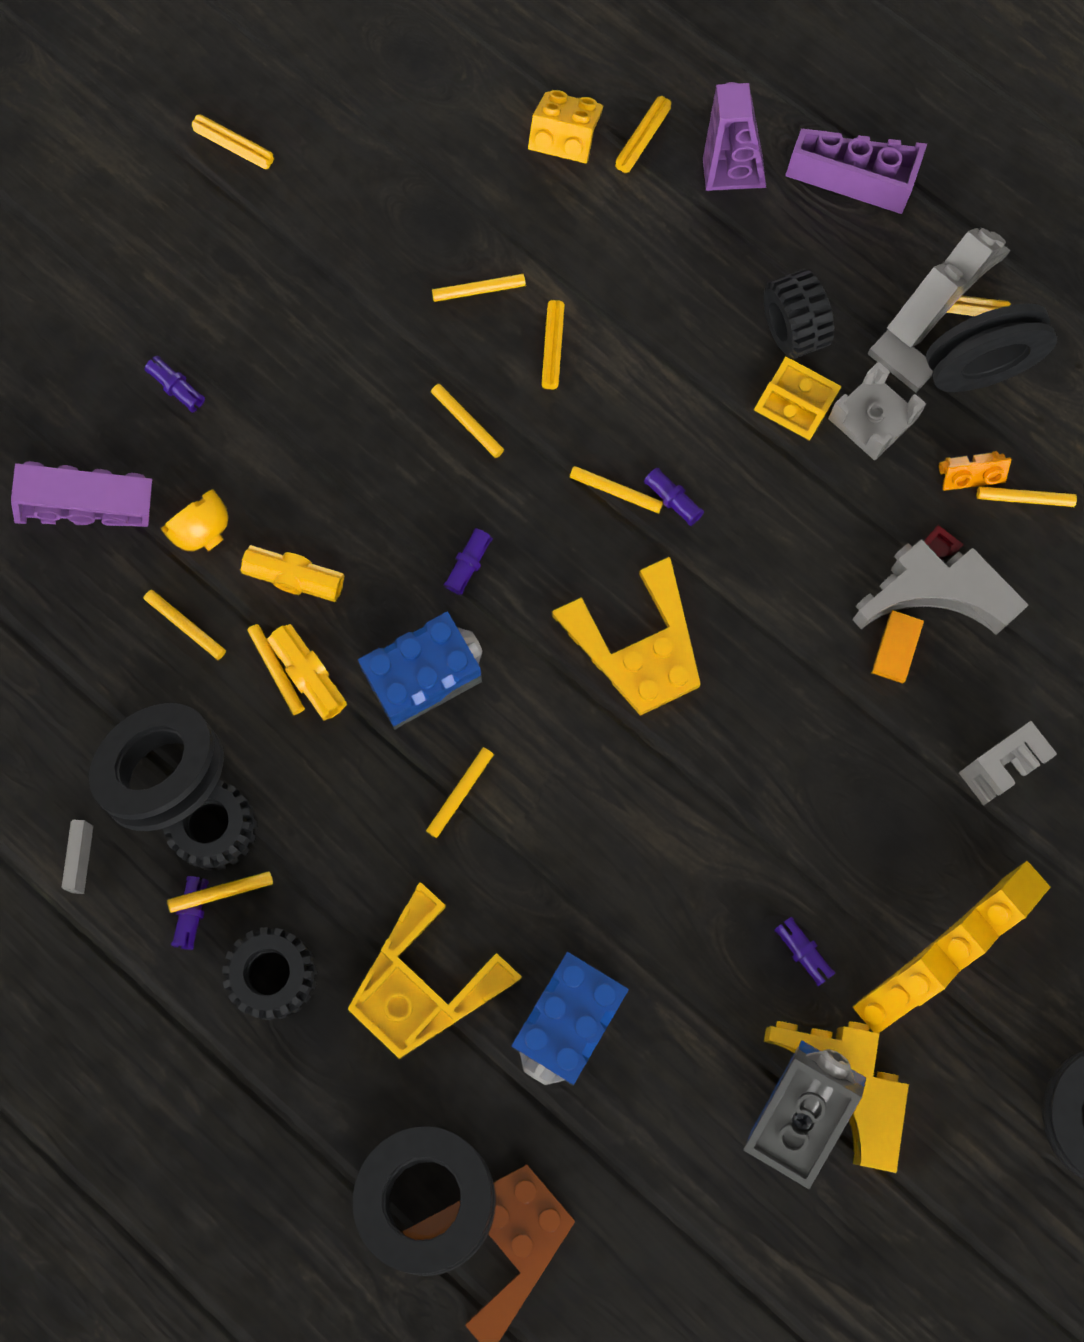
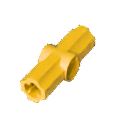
M250 545L242 559V574L271 582L278 589L291 594L300 595L303 592L336 602L343 588L344 573L314 565L310 560L298 554L286 552L284 555Z
M291 624L281 626L273 631L271 636L267 638V641L277 657L285 665L286 673L300 693L304 692L323 721L339 714L347 706V703L337 687L329 679L328 671L314 651H309Z

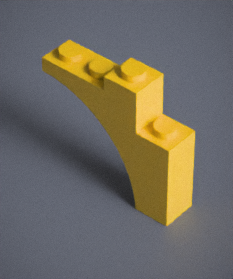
M777 1021L776 1027H766L764 1042L778 1045L795 1053L801 1040L820 1051L826 1049L834 1050L849 1061L852 1070L866 1077L862 1098L849 1119L854 1142L853 1164L897 1173L909 1084L898 1082V1075L877 1071V1077H873L879 1033L869 1032L870 1025L852 1021L848 1022V1027L837 1028L836 1039H832L833 1032L812 1028L811 1034L798 1032V1025Z

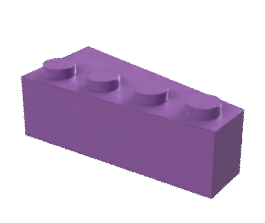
M729 82L716 85L703 154L706 191L766 188L763 154L749 83L738 84Z
M801 128L785 176L902 214L912 192L927 144L916 142L915 147L901 145V140L889 139L887 143L870 141V137L860 135L857 138L848 139L843 138L841 133Z
M31 461L24 464L15 463L11 495L14 523L26 524L27 518H39L42 524H56V520L63 518L74 522L75 525H88L94 523L95 519H102V524L106 526L148 527L152 479L138 473H128L126 476L114 475L110 471L103 469L87 472L78 471L76 467L68 465L51 468Z

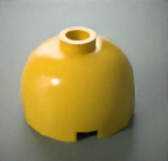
M214 489L203 494V499L199 502L196 501L189 504L161 528L175 546L185 551H196L203 547L210 551L224 540L220 534L227 527L229 517L226 506Z

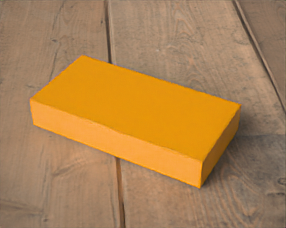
M892 610L871 673L903 684L906 681L924 621Z

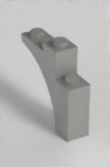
M975 228L968 231L945 262L933 267L887 329L910 348L921 343L955 302L981 276L1006 257L1010 252L1004 246L1006 241L997 233L989 232L984 228L980 230Z
M921 539L913 547L909 543L906 544L895 554L894 557L897 561L891 569L893 574L879 586L882 589L880 593L875 597L870 593L856 605L859 611L853 618V621L860 629H863L877 618L891 613L892 610L897 611L912 607H937L969 616L997 635L1028 604L974 548L970 549L965 555H962L959 551L945 564Z

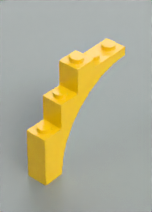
M1025 861L1002 878L988 894L927 948L853 1006L854 1010L867 1025H870V1029L874 1033H880L919 1005L920 1007L944 990L962 969L985 954L999 936L1025 919L1051 887L1028 861Z

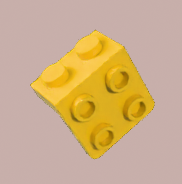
M560 90L545 92L533 114L528 149L587 163L593 132L602 114L603 105L589 97L575 98L567 96L565 92Z

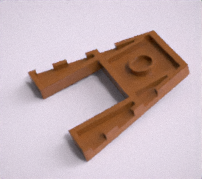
M527 1164L494 1182L496 1206L493 1223L488 1234L520 1273L466 1322L465 1326L478 1342L500 1341L575 1223L571 1215ZM460 1200L402 1231V1233L414 1240L432 1239L444 1233L456 1219L460 1208Z

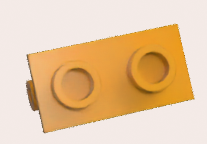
M997 451L973 455V462H969L967 456L945 458L944 461L939 462L940 474H945L942 489L945 491L1006 483L1012 459L1011 457L1005 458L1004 454H999Z

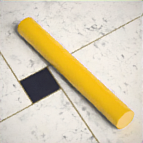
M524 274L432 289L433 301L437 302L526 286Z
M437 384L432 388L431 393L494 458H498L504 452V448L441 384Z
M576 466L571 471L570 478L655 513H660L663 501Z
M980 486L976 494L977 499L1054 506L1075 507L1077 502L1076 494Z
M151 589L145 594L144 600L215 659L220 660L225 655L226 650L154 590Z
M259 624L249 627L247 631L292 714L297 715L301 713L305 708L273 649L270 647Z
M483 747L426 829V832L431 836L438 838L494 756L490 750Z
M270 871L167 899L168 909L170 913L273 885Z

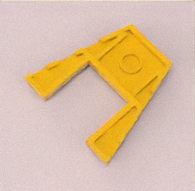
M670 557L640 570L639 573L667 628L613 654L609 652L582 597L552 611V617L556 622L558 621L564 627L572 640L577 645H580L596 667L604 672L612 681V685L640 716L699 688L701 685Z
M421 882L417 885L396 926L348 1007V1011L398 1059H401L519 982L522 978L519 973L496 953L448 1005L398 957L446 906Z

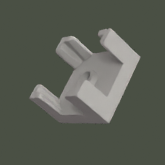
M879 361L867 372L863 383L849 396L844 394L834 404L828 418L873 460H876L918 419L926 405L916 394H913L907 403L885 384L890 372Z
M1032 721L1025 724L959 772L983 805L994 799L996 794L999 796L1015 785L1014 779L1004 768V765L1011 761L1022 776H1026L1040 766L1039 761L1025 745V742L1042 763H1046L1057 755Z

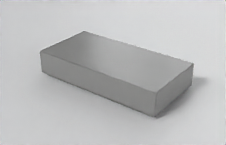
M889 329L869 349L868 355L877 362L879 361L889 372L915 393L933 375L926 357L914 347L910 348Z
M72 820L70 823L62 880V889L76 894H84L93 833V825L85 820Z

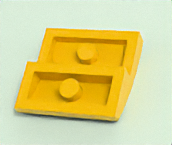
M785 356L754 411L810 441L839 393L841 386Z

